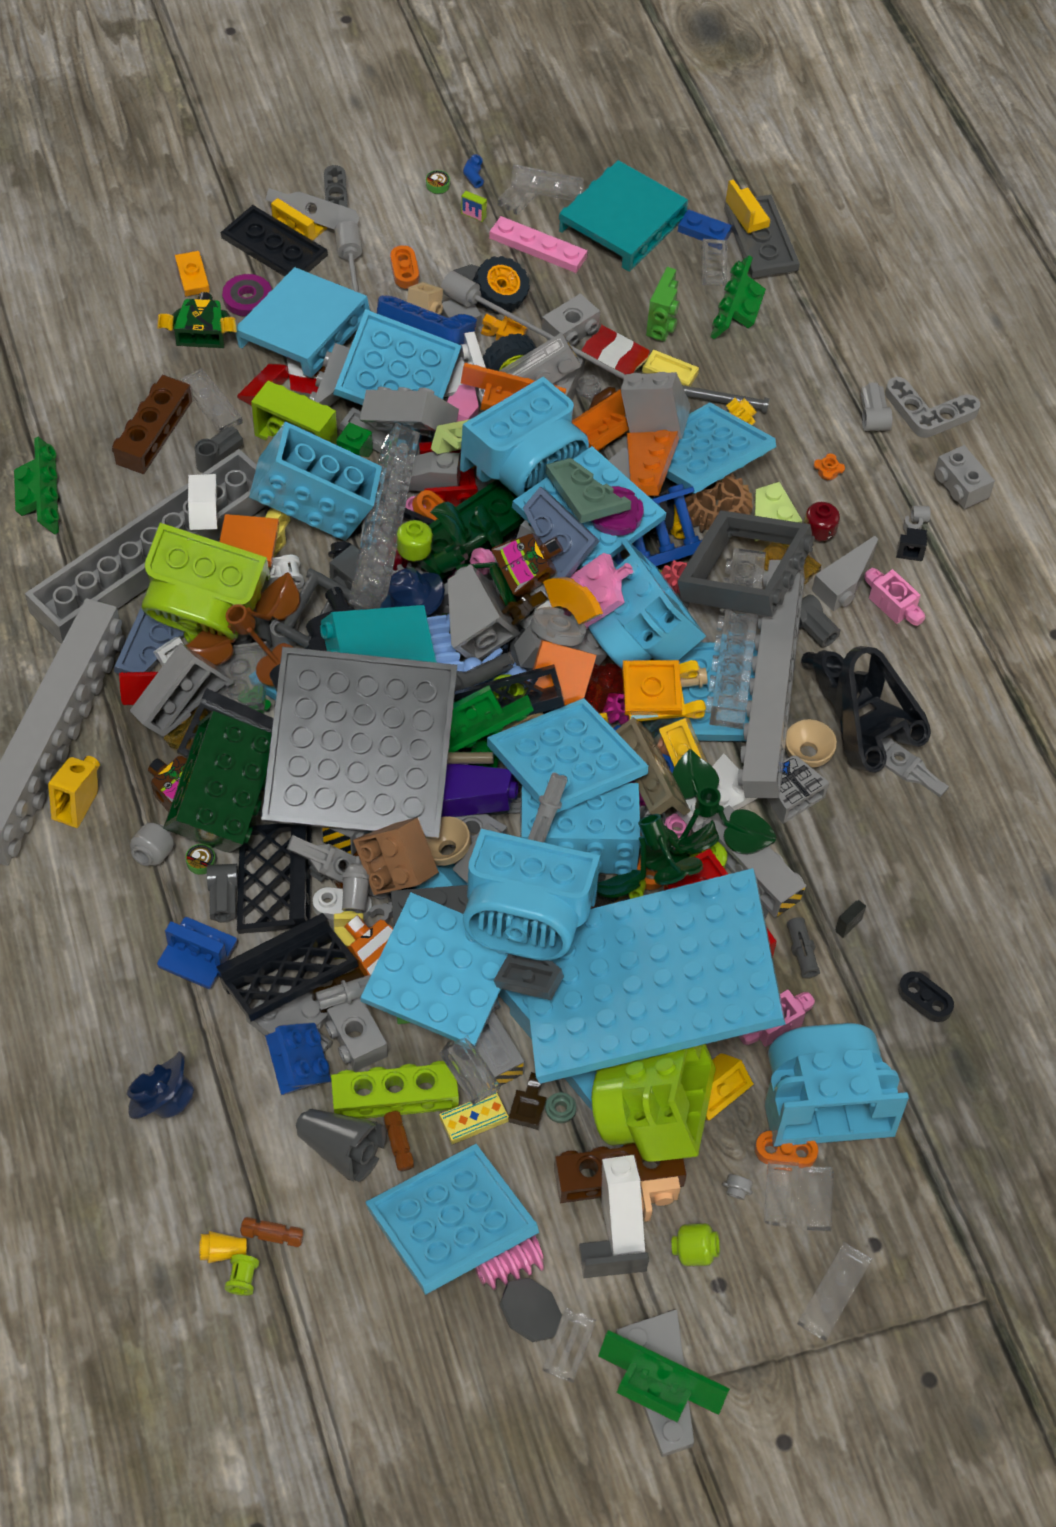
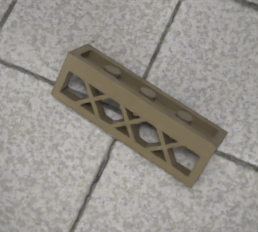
M634 717L615 731L648 765V774L634 781L639 783V792L649 812L661 815L673 806L685 816L691 810L652 733Z

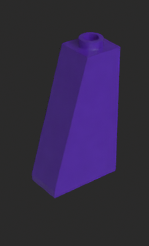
M447 764L442 817H459L510 810L512 799H517L519 784L514 782V776L508 769Z

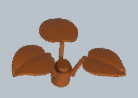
M289 572L279 577L261 594L260 600L257 601V612L252 611L250 607L245 608L241 604L231 606L226 612V620L229 623L228 628L234 634L235 631L240 635L250 634L267 654V656L259 660L256 666V675L264 685L274 687L269 675L271 670L281 662L282 647H294L290 644L281 643L271 652L254 632L256 624L254 617L266 621L271 620L272 617L276 620H284L296 612L300 605V593ZM210 629L208 632L202 630L185 646L218 666L226 662L233 655L234 650L231 643L235 642L236 638L229 640L224 634L223 636L218 635L217 631L214 635L211 634Z

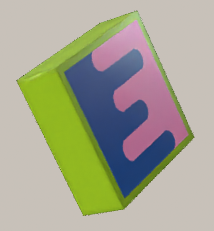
M465 191L461 196V214L483 222L487 217V199Z

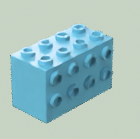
M285 421L258 459L249 498L346 541L374 507L382 466Z
M639 783L623 784L556 813L544 843L600 855L599 873L622 875L632 870H637L640 841L638 839L640 837V827L638 824L640 821ZM523 785L521 789L520 837L528 839L540 804Z

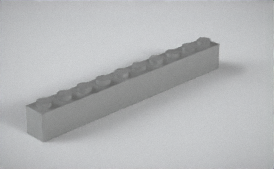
M781 560L769 561V569L764 571L763 574L764 587L767 586ZM804 568L798 571L792 588H789L786 592L783 604L778 606L773 617L758 614V629H761V632L755 636V649L758 651V656H753L752 660L755 678H750L749 684L752 700L747 701V717H750L749 723L744 724V739L747 740L746 746L741 747V762L744 763L743 769L738 770V786H743L745 798H780L805 581Z

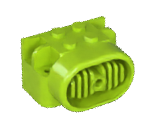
M159 523L145 561V570L150 583L141 607L146 615L172 628L198 635L202 630L208 632L210 629L211 634L215 635L217 631L218 635L223 636L224 634L229 640L237 639L238 633L235 631L234 634L228 628L229 623L226 620V612L235 604H241L245 608L250 607L252 611L255 609L257 601L261 598L264 582L270 579L267 557Z
M706 1044L597 1070L592 1086V1111L597 1131L602 1140L612 1146L635 1143L642 1159L650 1162L698 1157L716 1070Z

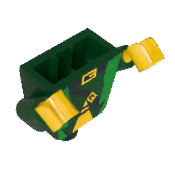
M208 292L199 293L198 299L184 300L182 307L178 308L172 315L158 314L157 328H165L168 331L174 329L176 346L224 348V333H237L236 318L231 317L227 311L221 310V303L218 300H213L212 295Z

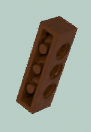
M162 375L158 382L151 386L149 395L145 401L139 404L137 413L132 419L128 420L124 432L113 443L112 452L114 453L116 465L143 475L145 474L192 403L190 384Z
M635 1143L625 1144L621 1148L613 1149L601 1146L592 1149L591 1152L583 1153L566 1151L561 1153L560 1156H555L554 1163L560 1203L602 1198V1159L634 1155L640 1182L678 1176L680 1187H684L687 1175L684 1160L680 1158L654 1161L658 1167L653 1169L647 1168L643 1165L645 1160L640 1156ZM583 1169H591L596 1175L586 1177L581 1171Z

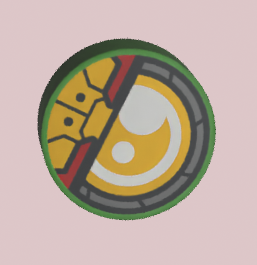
M435 170L427 174L426 188L430 192L440 194L449 189L450 177L446 172Z
M194 845L186 853V864L192 873L206 874L207 865H215L216 863L215 853L208 845Z

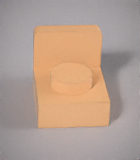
M678 1176L640 1182L644 1222L651 1220V1203L664 1206L673 1203L674 1200H678L680 1192Z

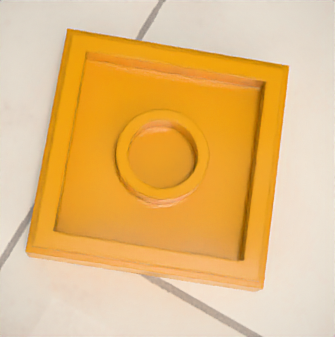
M623 660L625 715H682L679 660Z

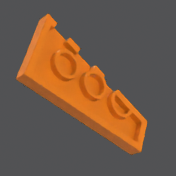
M658 430L656 432L627 433L630 480L647 496H659L679 442L678 431Z

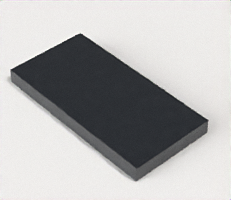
M254 205L250 206L221 231V238L284 277L294 267L309 273L328 256V249Z

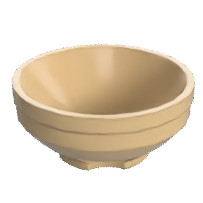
M811 719L801 720L794 723L788 729L785 749L789 757L798 756L810 767H819L827 763L834 755L837 744L836 736L826 724ZM804 746H811L816 750V754L812 757H807L801 753L800 749Z
M441 817L439 839L426 838L435 864L440 866L450 865L462 859L467 854L471 845V836L467 825L455 817ZM446 845L456 846L452 854L442 855L440 853L441 849Z

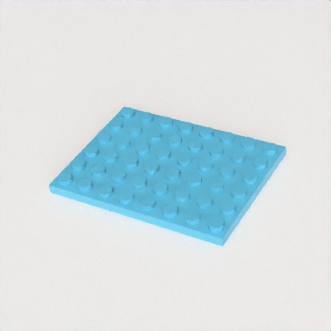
M753 868L591 909L588 921L576 928L568 952L560 958L549 960L560 967L564 975L552 1000L527 995L535 1072L539 1084L786 1025L757 878Z

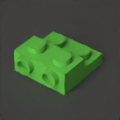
M666 267L650 300L646 336L664 342L669 332L673 333L676 328L677 318H674L678 311L680 303L676 300L678 281L675 280L676 269Z

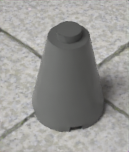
M309 1109L303 1112L296 1122L298 1137L346 1179L353 1182L354 1180L358 1182L363 1181L373 1171L379 1160L375 1156L378 1147L384 1148L386 1141L384 1126L375 1121Z

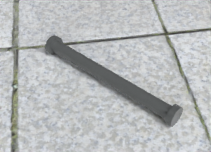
M682 385L688 397L726 404L734 398L739 402L745 398L754 409L762 410L761 413H767L769 398L764 397V400Z

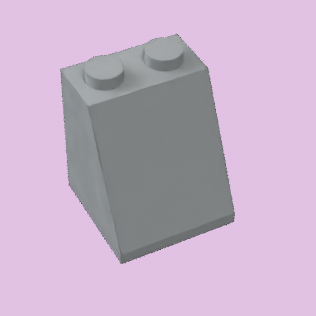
M677 372L625 374L621 394L629 432L678 431V437L682 439L691 407Z
M471 564L467 567H462L455 572L454 576L448 579L451 645L455 650L466 658L476 657L482 660L521 634L517 626L511 624L513 619L510 614L502 613L505 605L493 583Z

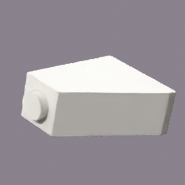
M634 1155L602 1159V1211L613 1256L645 1253L641 1186Z

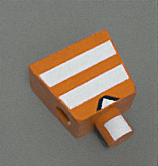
M357 915L344 926L355 939L347 948L357 959L358 967L354 969L360 968L363 975L368 976L372 974L393 928L382 919L369 928Z

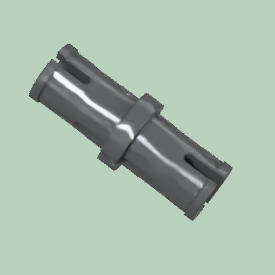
M796 917L790 919L786 924L793 943L791 946L792 953L797 956L802 977L813 978L820 974L814 954V941L809 938L804 918ZM800 939H802V942H803V945H804V949H805V953H806L807 956L804 955V952H803V948H802V944H801Z

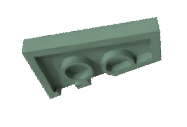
M572 458L546 464L545 473L580 523L631 510V500L625 496L620 498L614 494V488L607 483L604 485L593 479V473Z

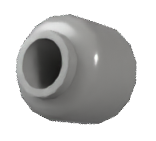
M146 823L132 837L130 842L131 854L139 864L157 866L172 851L174 846L173 837L170 831L163 829V824Z

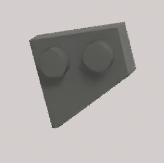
M508 954L494 982L496 987L552 1000L564 975L561 968L553 961L533 960Z

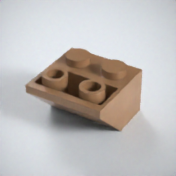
M418 817L391 824L353 840L362 866L369 875V884L374 895L420 885L439 873Z

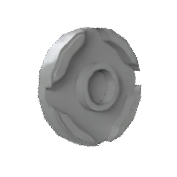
M554 607L537 609L530 623L532 630L541 638L565 646L578 645L583 642L587 630L585 624H578L573 614L569 617L564 615V610Z

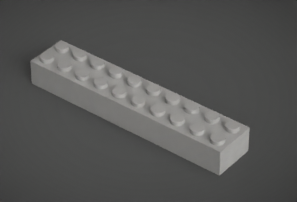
M238 449L201 474H216L218 529H189L187 483L27 591L25 596L30 614L62 644L86 598L116 606L118 609L149 586L150 581L145 570V561L159 523L216 541L221 536L225 514L252 516L267 506L249 498L257 464Z
M88 598L84 600L0 760V864L8 866L12 857L18 855L21 848V840L24 834L30 831L36 810L41 809L44 804L45 792L49 781L57 773L60 763L65 762L69 752L68 747L72 739L75 740L78 737L80 724L83 718L89 715L94 696L101 692L105 674L111 672L114 657L117 651H121L124 646L125 636L122 634L121 629L122 620L119 619L116 606Z

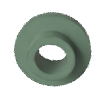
M555 1093L546 1101V1114L554 1122H568L576 1113V1102L567 1093ZM561 1105L566 1108V1111L558 1112L555 1108Z

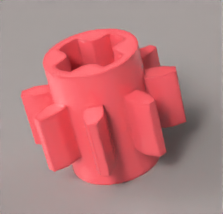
M673 560L670 567L665 565L661 573L675 593L680 594L677 580L687 566V563Z

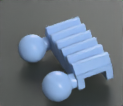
M449 613L447 615L427 617L437 663L457 665V671L462 672L482 664L481 660L476 657H469L464 662L459 661L460 653L456 652L451 645Z

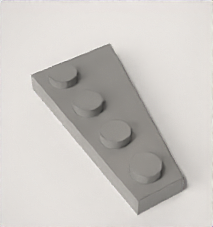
M677 1309L616 1329V1334L684 1366ZM689 1401L678 1423L643 1406L661 1457L693 1447L694 1438Z

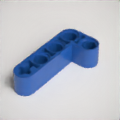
M380 296L378 298L377 314L456 344H464V333L475 332L477 319L473 316L458 314L447 318L393 296Z

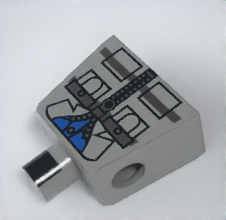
M791 756L783 763L780 798H767L780 821L784 824L824 799L829 782L798 756Z

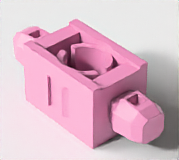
M871 568L865 573V581L872 587L869 599L896 624L906 618L911 624L918 626L925 620V613L918 606L921 595L893 569L885 575L875 568Z
M789 990L784 991L780 994L783 1013H785L786 1025L740 1035L739 1039L745 1045H750L760 1039L764 1047H766L783 1033L801 1027L806 1012L811 1010L815 1003L812 995L809 992H803L794 997Z

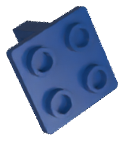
M184 917L180 925L170 921L165 930L168 945L158 960L157 965L160 969L210 989L219 975L216 966L228 960L237 944V938L189 917Z
M315 1023L281 1025L275 1028V1032L265 1035L281 1095L331 1081L329 1065L321 1045V1035Z

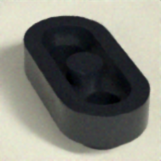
M911 971L902 976L898 992L903 1000L931 1021L943 1022L951 1016L954 1009V1001L950 994L920 972ZM908 988H915L918 992L912 993ZM932 1006H938L942 1011H936Z

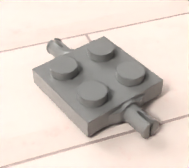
M259 985L256 991L266 990ZM279 985L277 992L284 993L290 990L292 986ZM308 992L252 1022L246 1016V1021L262 1034L268 1035L275 1032V1028L278 1026L315 1023L320 1033L321 1027L328 1021L327 1012H320L318 1001H313L312 994ZM258 999V1003L253 1008L263 1004L264 1000ZM320 1033L322 1049L325 1052L327 1048H330L332 1041Z

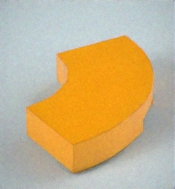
M558 577L543 581L551 606H561L568 609L574 615L578 624L587 623L603 614L601 606L592 592L586 586L582 587L575 582L574 579Z

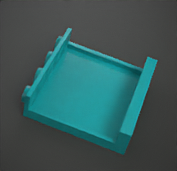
M617 160L611 167H607L597 180H593L582 194H578L568 207H564L559 214V232L563 233L569 226L621 255V268L630 272L679 225L687 212L688 199Z
M424 605L331 612L321 620L320 633L322 638L325 639L327 651L436 662Z

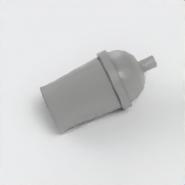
M356 856L355 863L347 866L342 874V910L364 913L366 912L369 890V875L363 868L359 856Z

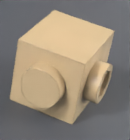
M424 282L408 287L407 302L441 315L443 310V289Z

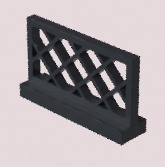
M206 688L177 753L188 757L190 750L185 748L189 740L194 738L195 733L193 732L196 725H199V719L204 710L210 713L216 711L272 733L274 718Z
M284 823L251 826V835H261L264 839L254 849L247 843H243L239 847L237 932L244 934L291 929L311 919L312 875L310 874L312 870L309 869V859L287 850L290 839L282 846L274 840L281 832L291 831V836L294 835L312 843L311 826ZM271 843L278 850L267 860L259 853ZM284 854L290 858V864L280 871L273 864ZM256 857L263 865L252 874L247 870V865ZM270 868L277 876L266 886L259 878ZM282 880H285L290 884V889L280 897L273 889ZM256 883L263 890L251 900L246 896V891ZM269 894L277 902L268 911H264L258 904ZM284 906L289 910V919L275 920L272 916ZM253 909L262 915L255 923L245 924V917Z
M321 913L216 966L224 990L227 994H231L249 1021L252 1022L358 967V962L330 927L328 918L324 913ZM332 942L329 949H328V948H320V947H322V946H324V945H326V944ZM305 955L303 962H293ZM313 956L325 957L323 964L310 962ZM333 958L346 959V961L338 965L330 964ZM279 969L278 972H277V974H276V976H269V975H267V974H269V973H271V972H273V971ZM286 970H298L296 978L283 976ZM306 971L319 972L317 976L311 979L304 978ZM251 983L249 990L240 989ZM260 983L272 984L268 992L256 991ZM279 985L292 986L290 990L284 993L277 992ZM252 999L264 1000L263 1004L253 1009L249 1007Z

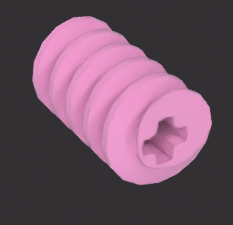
M536 1236L530 1237L475 1267L481 1284L484 1286L487 1283L492 1290H495L497 1278L506 1285L508 1283V1274L511 1273L516 1280H519L520 1269L522 1268L529 1276L532 1275V1264H535L540 1271L544 1270V1258Z

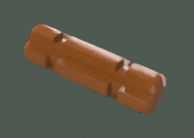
M399 1111L388 1112L384 1115V1122L388 1130L393 1155L396 1156L397 1169L402 1172L410 1170L414 1167V1161L410 1153V1146L404 1126H402L401 1114Z
M249 1217L243 1219L240 1228L242 1236L250 1238L258 1236L260 1240L283 1244L285 1241L288 1242L287 1245L294 1247L301 1246L304 1236L302 1228L291 1226L288 1229L286 1225L263 1220L258 1223L257 1219Z

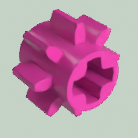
M616 689L608 692V697L600 701L603 704V711L601 713H607L610 724L619 721L622 725L629 721V715H625L624 691L619 694Z

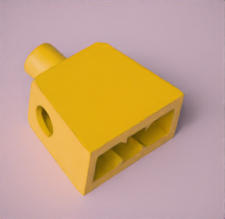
M86 756L84 760L74 757L68 758L49 781L48 789L52 820L75 828L80 826L98 793L97 770L100 767V763L96 758L92 756Z

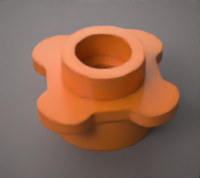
M831 453L821 460L817 459L814 461V467L818 469L819 476L825 480H833L838 476V473H843L845 470L844 464L839 463L836 455Z

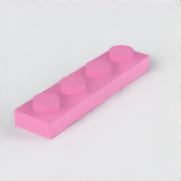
M500 216L489 231V239L574 273H577L587 258L588 250Z

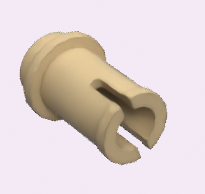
M699 666L698 675L694 679L680 677L682 688L691 686L702 688L703 685L708 684L706 668H700Z

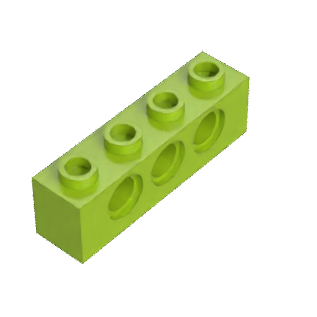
M436 1061L425 1066L405 1064L394 1069L374 1067L363 1072L343 1070L338 1074L331 1075L333 1107L336 1114L366 1119L384 1117L386 1113L392 1111H399L401 1115L447 1111L459 1106L455 1063ZM422 1083H429L433 1087L424 1090L418 1086ZM391 1086L402 1088L401 1091L396 1093L389 1092L387 1089ZM361 1089H368L371 1091V1093L366 1096L358 1095L356 1092Z

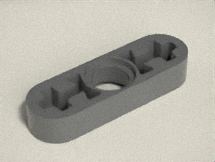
M338 165L329 166L324 170L325 200L348 207L345 170ZM332 177H337V182L333 183ZM333 192H339L342 194L339 197L330 196V194Z

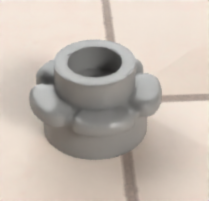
M729 1174L727 1182L722 1184L727 1188L726 1194L737 1199L744 1200L746 1195L753 1193L751 1191L753 1182L741 1176Z

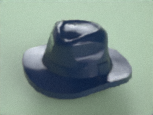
M413 567L399 570L388 579L386 584L388 592L383 597L380 608L424 605L426 616L437 610L443 601L444 583L436 573L421 574Z
M178 1051L173 1058L162 1065L157 1064L149 1074H140L131 1083L127 1091V1096L130 1098V1118L139 1119L152 1112L161 1118H170L180 1114L191 1101L195 1089L193 1083L183 1075L185 1057L181 1051Z

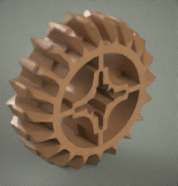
M732 473L707 486L700 492L685 494L684 498L692 526H700V532L709 530L720 510L750 515L753 507L752 493L749 492L748 485H743L742 478L734 479L735 477Z

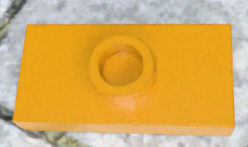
M194 251L175 255L185 297L197 295L201 292H210L200 252Z

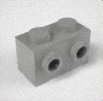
M965 445L938 457L934 474L937 480L943 483L949 490L952 498L958 501L964 509L990 497L995 480Z

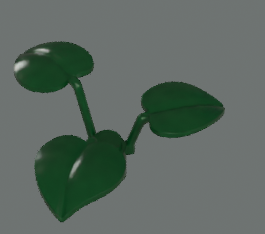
M440 503L430 512L440 520L453 540L450 545L434 554L436 565L442 573H447L455 568L458 570L470 565L464 564L465 560L468 559L466 549L486 537L492 547L503 544V536L498 525L487 508L482 504L475 508V515L479 526L484 532L467 543L466 535L463 532L465 529L464 522L452 503ZM495 562L471 564L476 569L490 568L491 576L505 606L509 602H516L517 596L513 595L501 568Z
M689 749L679 759L672 775L685 800L695 797L696 802L693 815L681 837L678 838L673 830L668 829L677 843L687 838L698 816L708 818L716 813L719 814L722 824L727 827L723 838L726 845L732 851L748 855L775 843L777 837L771 826L752 811L744 809L735 810L731 813L729 821L726 819L723 812L724 807L719 805L721 794L717 789L719 786V776L709 763L700 758L692 749ZM667 839L668 844L666 846L675 863L689 857V854L686 852L683 854H673L671 852L672 845ZM646 845V868L658 872L670 866L662 849L652 850L650 846Z
M652 814L642 818L638 822L643 835L638 838L641 844L640 870H632L629 873L616 875L605 881L598 882L597 893L603 897L616 898L639 888L641 885L640 881L646 878V845L650 846L652 850L662 849L670 865L659 870L654 875V880L657 884H672L684 879L686 876L699 873L703 869V863L699 858L687 857L677 863L673 861L666 846L668 844L667 839L672 845L671 852L673 854H683L685 852L687 854H695L701 852L719 841L714 821L711 820L700 830L677 843L669 833L667 826L664 825L660 814Z

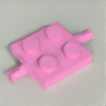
M602 553L571 575L570 578L574 579L582 587L586 586L592 592L603 611L602 615L584 623L586 628L625 603L621 591L622 579L633 573V570H631L633 568L629 563H625L622 567L616 569L611 555ZM563 607L564 615L571 616L572 613Z

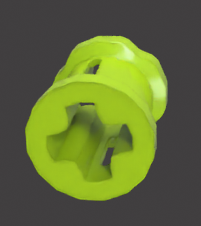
M244 1254L232 1255L230 1260L232 1264L230 1279L225 1282L224 1289L235 1295H252L254 1287L251 1284L254 1269H257L259 1260Z

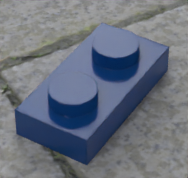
M688 209L678 225V232L722 248L732 232V225Z

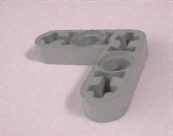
M902 377L889 379L885 390L887 399L917 436L923 438L934 436L973 420L978 415L980 408L979 399L973 395L966 394L929 409L910 383ZM906 404H913V405H915L918 409H917V410H909V409H907V408L905 407V405H906ZM949 413L953 418L944 419L940 414Z

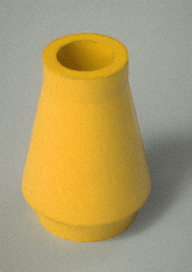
M209 1231L208 1234H200L199 1260H207L209 1264L229 1260L235 1254L246 1255V1238H238Z

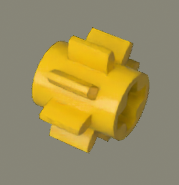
M734 398L726 405L730 414L750 425L756 422L752 416L757 411L745 398L740 402Z

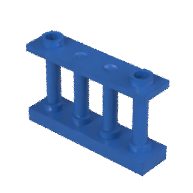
M683 484L675 485L668 488L669 493L651 498L658 506H660V502L674 499L685 537L683 539L684 544L675 547L674 543L670 541L665 521H662L655 526L660 542L658 553L650 555V551H646L643 537L633 542V545L655 566L694 554L703 540L699 539L698 535L695 536L684 498L685 494L695 492L693 486L684 488ZM619 552L612 557V560L619 565L625 558L622 559Z

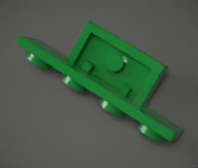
M750 255L742 261H737L731 268L730 273L732 276L724 288L726 291L725 296L718 305L719 313L712 322L714 327L710 337L713 339L729 328L732 317L748 329L755 323L766 289L747 275L753 259Z
M38 436L34 438L35 459L14 469L15 511L24 516L37 509V522L55 535L59 533L56 451L51 444H47Z
M488 685L453 704L448 752H455L463 747L469 748L475 745L478 739L488 734L493 735L500 732L505 725L513 721L525 719L529 713L534 711L529 696L526 695L502 708L491 687Z
M610 1330L605 1335L598 1357L627 1370L618 1387V1394L677 1423L688 1401L717 1415L720 1414L730 1388Z

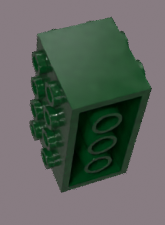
M212 711L199 722L163 829L227 853L239 848L243 843L246 844L252 833V827L249 826L252 815L256 816L261 806V800L258 799L261 788L265 789L272 733L216 711Z

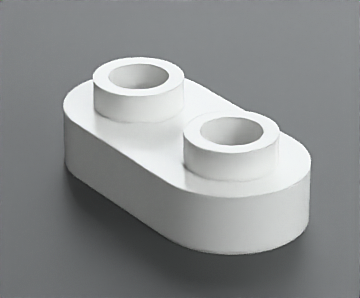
M326 887L318 890L313 896L314 912L317 915L324 913L328 919L334 920V914L344 912L342 910L343 889ZM369 895L367 897L366 912L362 913L364 914V920L370 916L369 910L372 907ZM326 898L332 899L329 903L323 902Z

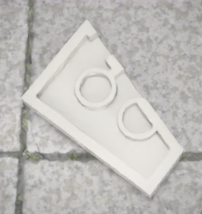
M723 753L712 766L719 776V786L717 788L721 794L719 805L724 808L730 805L734 810H737L757 798H745L743 786H738L739 769ZM695 797L686 800L691 810L684 816L678 810L676 812L687 825L695 810ZM698 816L692 830L694 832L700 830L703 821L708 818Z

